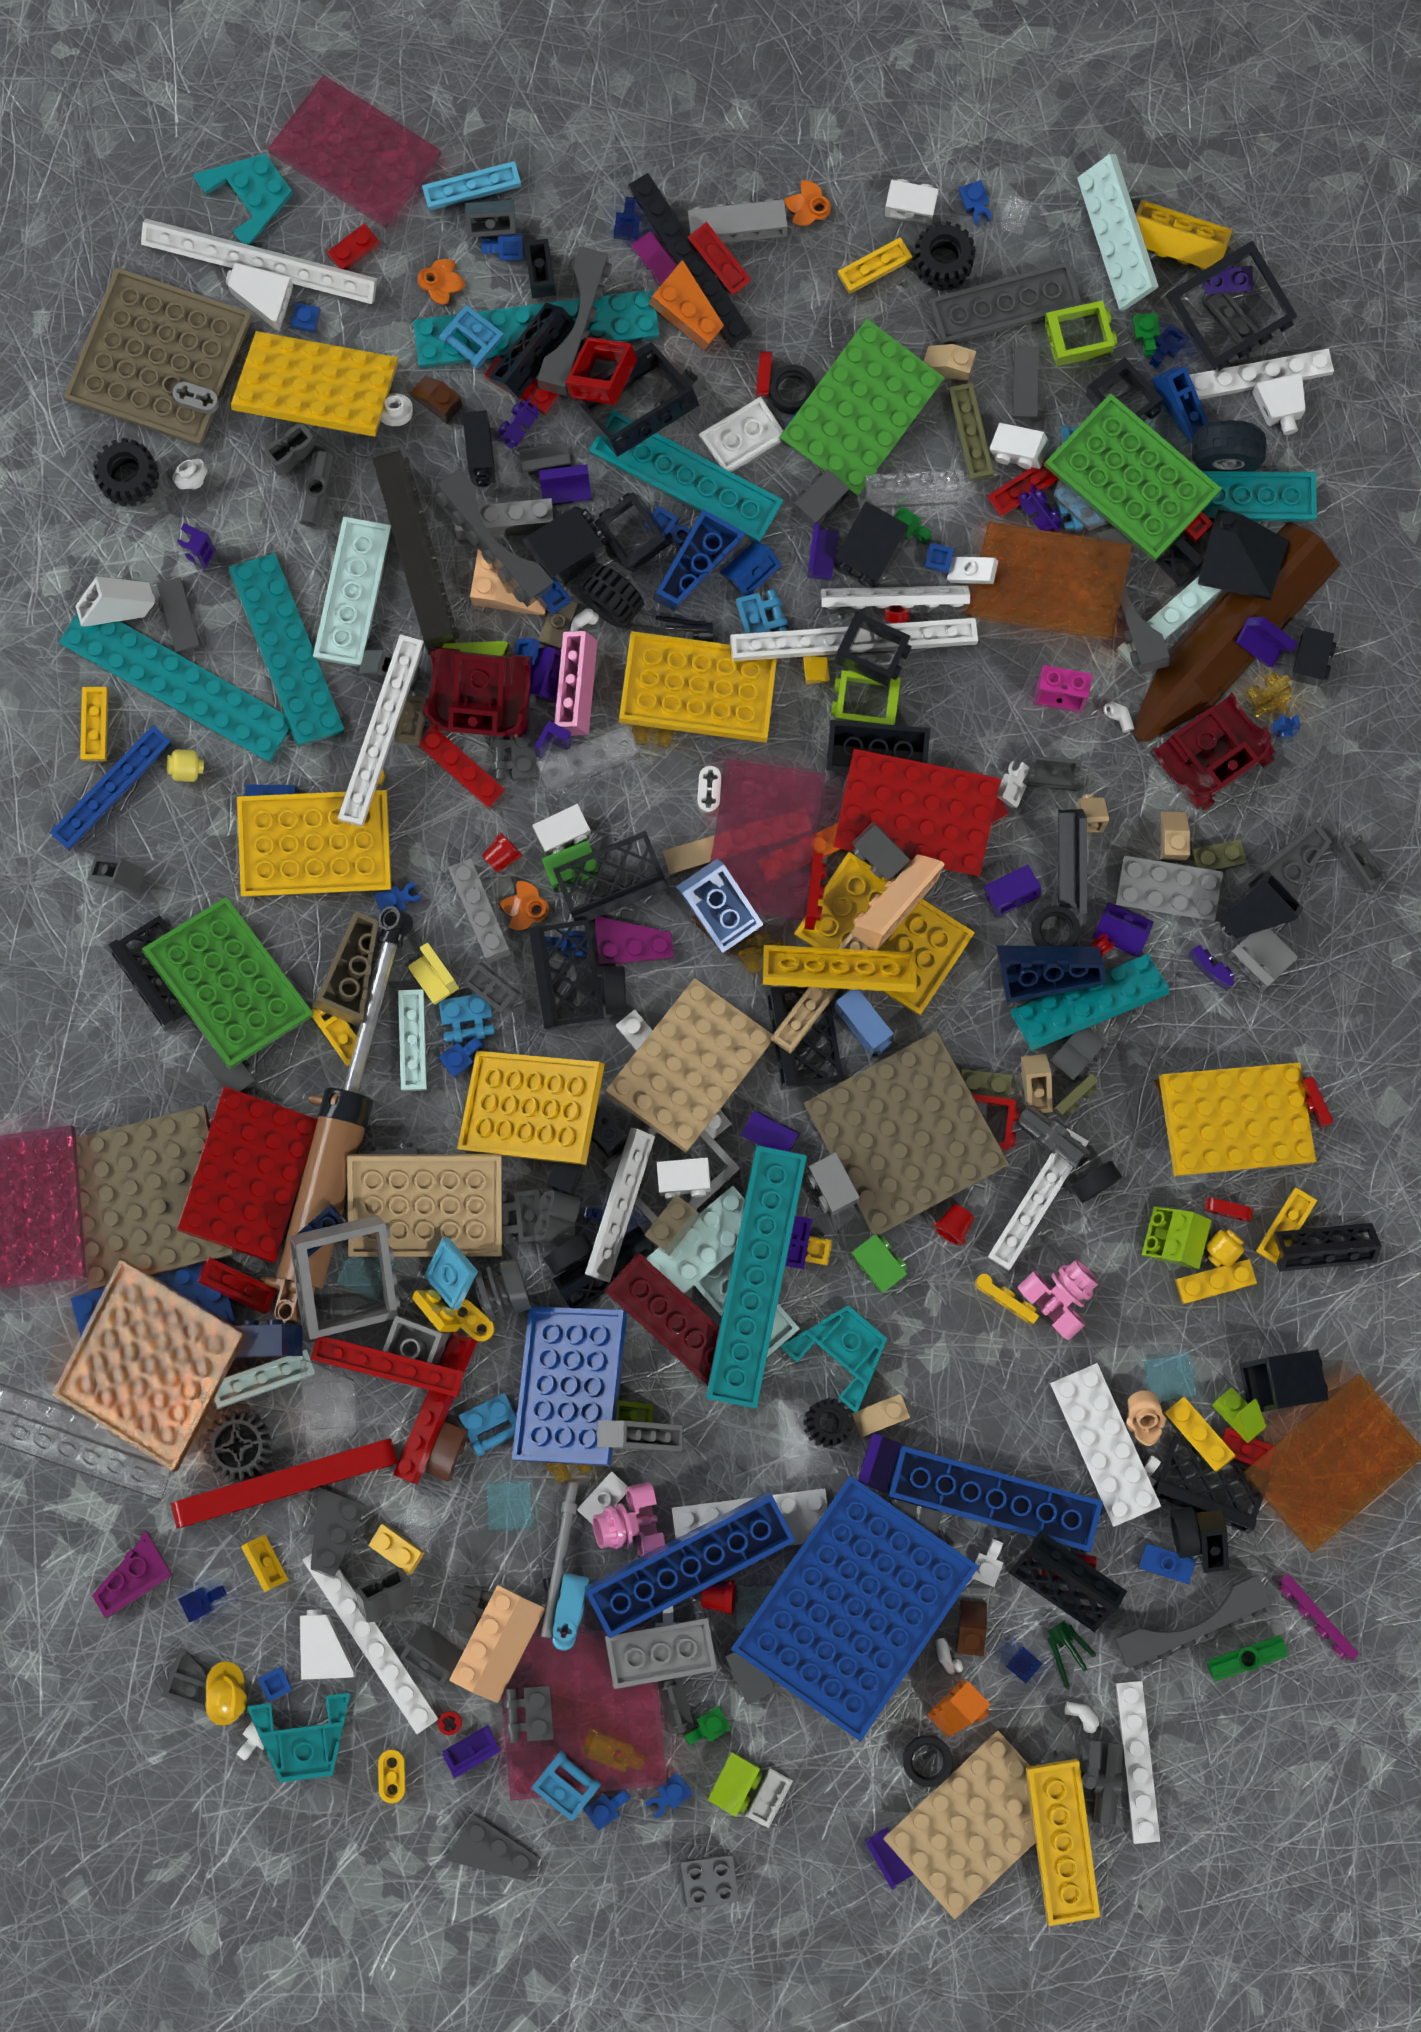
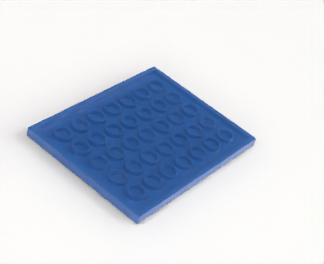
M849 1476L731 1650L861 1742L979 1566L852 1476Z

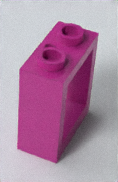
M1043 665L1037 680L1033 705L1082 713L1089 697L1092 674ZM1061 699L1062 703H1057L1056 700Z

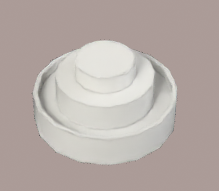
M398 393L389 394L385 400L381 422L389 426L406 424L413 415L410 399Z
M201 459L186 460L177 467L172 480L179 489L195 490L204 483L203 480L208 472V468Z

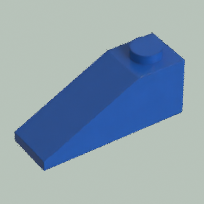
M1186 366L1170 368L1152 378L1157 393L1163 398L1162 404L1192 444L1193 436L1199 427L1209 422Z

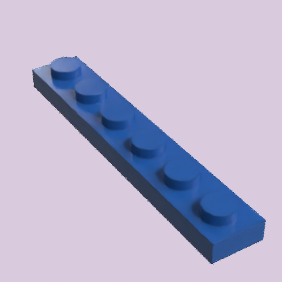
M152 725L51 830L50 834L70 851L172 745V742Z

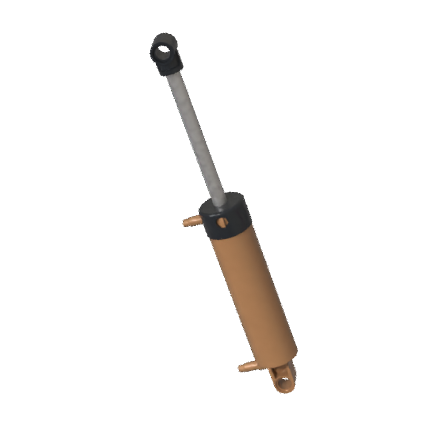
M393 906L384 908L379 915V925L382 931L378 942L382 946L344 1088L327 1087L323 1096H309L308 1100L310 1103L320 1106L319 1118L276 1278L262 1276L260 1278V1282L279 1290L274 1312L275 1318L282 1319L283 1323L289 1325H302L289 1236L299 1232L331 1204L342 1216L348 1196L347 1156L349 1154H359L373 1106V1099L359 1094L358 1091L396 948H402L404 936L408 935L413 927L412 917ZM335 1242L323 1245L308 1257L313 1295L315 1288L323 1289Z

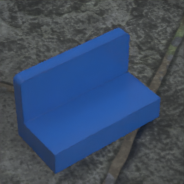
M754 541L721 573L725 578L734 583L742 596H748L782 565L770 547Z

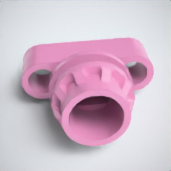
M1077 1259L1070 1265L1061 1266L1059 1273L1054 1272L1051 1274L1052 1279L1056 1283L1055 1287H1052L1035 1270L1017 1286L1031 1304L1035 1302L1041 1308V1312L1044 1315H1048L1054 1321L1052 1326L1067 1340H1070L1086 1325L1082 1317L1070 1304L1074 1302L1079 1307L1085 1306V1300L1092 1298L1094 1288L1099 1285L1095 1275Z
M650 1482L626 1487L629 1513H627L623 1504L620 1503L616 1504L615 1507H607L602 1514L593 1516V1531L596 1542L601 1549L608 1547L614 1550H620L623 1547L629 1549L632 1547L633 1536H635L638 1554L641 1558L665 1545L663 1532L658 1533L656 1528L658 1518L653 1513L652 1505L657 1504L653 1486Z

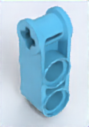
M564 1573L552 1635L553 1645L558 1650L567 1651L575 1644L578 1627L583 1615L584 1601L587 1596L585 1586L589 1585V1577ZM563 1632L568 1633L566 1638L561 1637Z

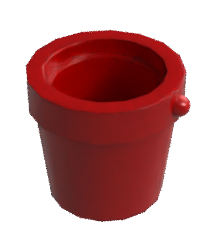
M502 832L496 836V839L482 854V857L497 873H500L523 856Z
M953 1204L940 1220L934 1222V1230L948 1242L957 1246L964 1245L965 1236L974 1221V1216L965 1208Z
M736 1581L717 1582L702 1590V1608L724 1612V1614L734 1613Z

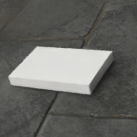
M760 396L701 432L699 437L716 463L722 468L733 472L782 442L779 436L784 430Z

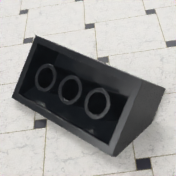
M830 720L826 770L848 772L853 748L927 763L930 728Z

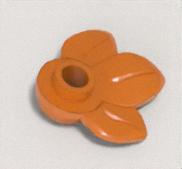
M808 180L801 181V194L792 195L784 199L787 209L795 214L792 223L798 226H808L815 220L825 219L831 212L830 201L822 196L821 188ZM821 206L823 210L816 211L815 208Z
M450 259L435 261L431 268L422 269L417 276L420 288L428 292L434 302L441 305H449V294L459 292L465 288V282L462 277L453 272L455 262ZM426 276L432 277L434 281H428Z
M517 881V895L507 897L500 902L503 911L512 917L509 927L514 930L528 929L534 922L545 920L549 914V906L544 899L539 897L537 888L525 881ZM536 906H539L541 908V912L539 914H534L532 912V909Z

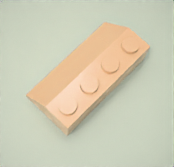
M917 854L912 861L910 860L900 870L902 873L897 878L893 876L884 886L886 891L881 896L877 894L868 905L871 908L866 914L861 912L853 922L855 927L852 934L871 950H878L935 885L945 864L940 860Z
M497 1585L449 1681L474 1694L499 1703L546 1608L502 1585Z

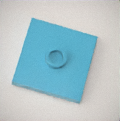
M447 1237L442 1238L424 1277L451 1309L456 1310L461 1307L478 1270L453 1241Z

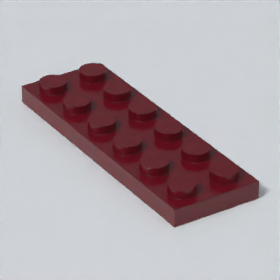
M637 1253L604 1292L708 1387L719 1326L643 1255Z

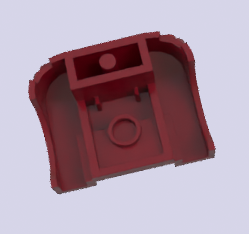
M435 647L431 651L433 666L432 686L429 698L424 705L426 717L430 719V723L435 725V729L489 736H506L508 734L509 737L514 738L522 737V734L527 732L533 656L513 654L498 656L460 652V649Z
M1231 692L1221 703L1210 707L1174 733L1158 748H1153L1150 754L1196 810L1202 808L1205 811L1215 803L1213 799L1216 796L1215 794L1225 789L1255 766L1261 765L1265 768L1275 760L1273 755L1276 751L1271 744V735L1268 729L1255 725L1241 709L1235 695Z

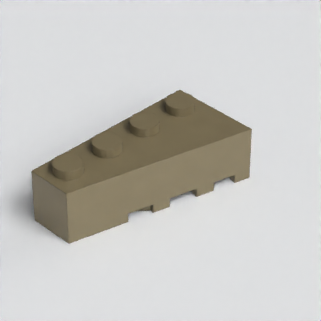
M355 910L312 1007L359 1027L364 1017L378 920Z

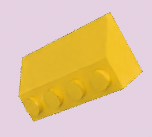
M1142 199L1135 214L1146 249L1154 251V254L1160 257L1169 256L1175 258L1184 265L1193 264L1199 266L1201 270L1207 269L1224 258L1233 229Z

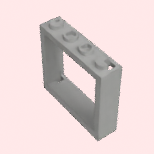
M648 1125L642 1129V1131L653 1136L658 1133ZM705 1130L700 1135V1138L727 1168L711 1181V1192H706L704 1197H694L688 1203L697 1211L741 1171V1168ZM616 1154L613 1155L604 1164L607 1167L604 1169V1173L613 1183L622 1154L619 1157ZM637 1196L634 1206L653 1224L658 1217Z
M378 1215L289 1236L302 1331L309 1340L392 1320L395 1316H398L397 1309L400 1308V1301L394 1290L397 1278L394 1270L391 1268V1261L394 1260L392 1248L388 1246L387 1239L391 1235L388 1223H385ZM375 1233L385 1306L317 1322L307 1249Z

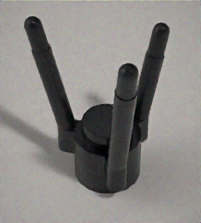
M656 616V620L690 625H666L664 627L665 630L692 632L693 640L713 642L712 622Z

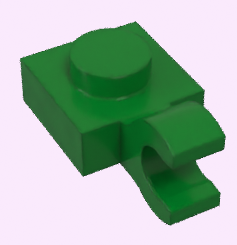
M1158 314L1133 315L1132 323L1135 341L1143 342L1144 357L1154 356V351L1156 350L1155 340L1160 338Z
M901 506L894 517L909 525L906 541L913 536L926 545L932 537V531L924 526H919L922 519Z
M717 1706L697 1718L696 1721L699 1727L687 1733L684 1737L689 1745L706 1736L708 1742H711L731 1730V1727L721 1709Z

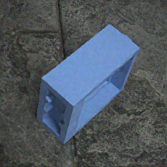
M859 989L850 990L836 1001L834 1010L871 1057L876 1053L880 1056L891 1047L893 1032Z

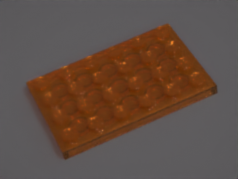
M988 522L980 557L996 558L998 560L993 584H973L966 615L971 618L1111 641L1133 552V545Z
M1358 1373L1335 1392L1329 1400L1320 1405L1243 1471V1473L1308 1552L1313 1553L1421 1459V1446L1365 1378Z

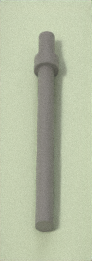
M568 1482L565 1502H562L561 1513L563 1515L541 1637L551 1639L572 1518L573 1515H576L577 1510L575 1501L578 1483Z

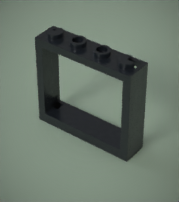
M1253 240L1169 291L1166 295L1170 305L1210 371L1216 368L1219 372L1231 364L1229 360L1233 357L1238 356L1240 359L1252 351L1251 346L1258 342L1260 346L1273 339L1271 334L1280 329L1282 333L1294 326L1292 321L1298 317ZM1251 256L1284 311L1285 316L1215 358L1180 299Z
M652 342L634 352L637 361L624 388L657 368L679 392L677 395L613 435L590 410L599 402L572 398L577 411L617 457L700 406L692 386ZM618 363L595 376L594 379L610 381Z

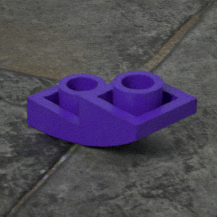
M1199 945L1189 952V956L1195 965L1212 982L1225 990H1228L1235 984L1233 981L1235 977L1229 966L1225 967L1222 962L1213 966V958L1207 949L1203 950L1202 946Z

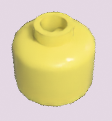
M177 749L172 752V755H168L167 775H171L174 781L194 782L197 780L198 774H203L204 760L199 759L198 753L195 750Z

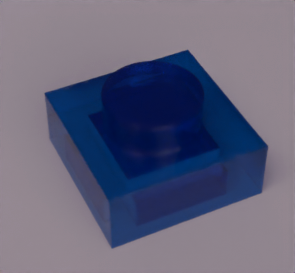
M1021 1646L1005 1667L1026 1684L1042 1663Z

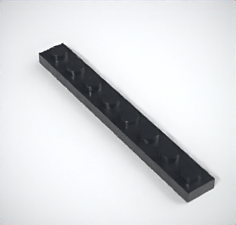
M649 173L628 184V190L676 264L678 265L682 260L684 261L724 326L720 332L731 349L752 336L751 330L705 259L687 237L689 236Z

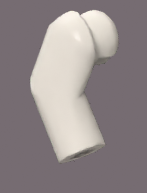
M593 609L583 610L573 617L569 632L582 631L583 626L588 623L591 625L596 624L599 615L593 612Z
M1109 702L1104 705V714L1109 718L1119 721L1123 733L1135 729L1127 707L1116 702Z
M947 1638L935 1640L938 1660L947 1673L955 1675V1673L962 1672L961 1659L956 1658L952 1660Z
M1066 1701L1064 1714L1078 1716L1083 1722V1730L1087 1733H1094L1099 1726V1719L1091 1707L1085 1704Z

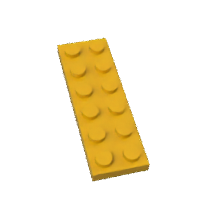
M764 945L763 985L916 992L915 952Z
M1076 1758L1026 1767L1047 1924L1054 1926L1099 1918L1100 1910L1079 1760Z

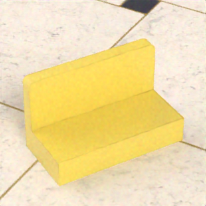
M427 942L420 947L423 956L410 964L408 968L432 1003L436 1005L457 991L459 987Z

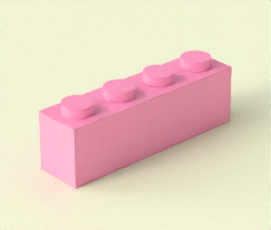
M587 631L563 632L555 724L570 731L571 736L589 735L598 640Z

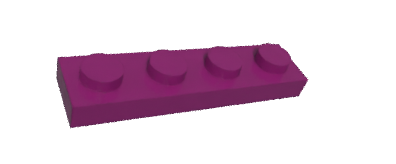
M1283 1574L1276 1580L1281 1585L1278 1588L1279 1591L1288 1600L1292 1598L1298 1604L1296 1610L1304 1619L1310 1618L1314 1622L1316 1633L1323 1640L1329 1639L1334 1645L1331 1649L1341 1660L1345 1658L1346 1660L1353 1661L1359 1655L1356 1649L1289 1574Z

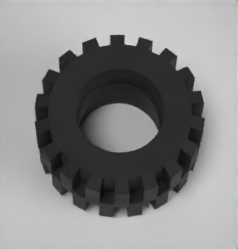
M946 221V225H942L941 222H936L935 227L929 225L926 227V232L922 231L919 234V239L916 240L913 266L914 270H917L919 279L924 277V284L928 285L931 283L934 289L942 286V290H948V286L951 285L952 288L958 287V282L963 284L966 281V277H969L971 274L976 252L975 246H973V238H968L969 232L966 229L962 231L961 225L957 223L955 226H951V222ZM938 248H948L957 255L958 259L949 264H942L934 260L931 253Z
M121 438L120 443L117 440L111 441L112 445L109 447L107 444L102 447L103 453L98 451L96 455L98 461L93 463L95 468L93 474L105 497L109 498L111 502L115 504L119 502L121 506L125 507L127 503H130L131 506H137L136 502L139 500L141 504L144 503L147 495L151 497L154 494L152 488L157 489L158 483L156 480H159L158 467L150 451L142 443L139 445L136 440L132 439L129 443L127 438ZM133 463L139 466L138 473L132 480L127 482L114 480V474L121 465Z
M597 565L578 587V592L586 605L593 609V612H596L603 620L619 628H626L645 605L638 590L626 578L604 565Z

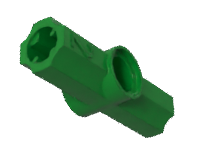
M1277 1635L1208 1659L1206 1662L1213 1682H1217L1246 1671L1255 1670L1260 1666L1289 1656L1285 1642L1281 1635ZM1246 1651L1251 1652L1253 1655V1662L1248 1666H1245L1241 1661V1656Z

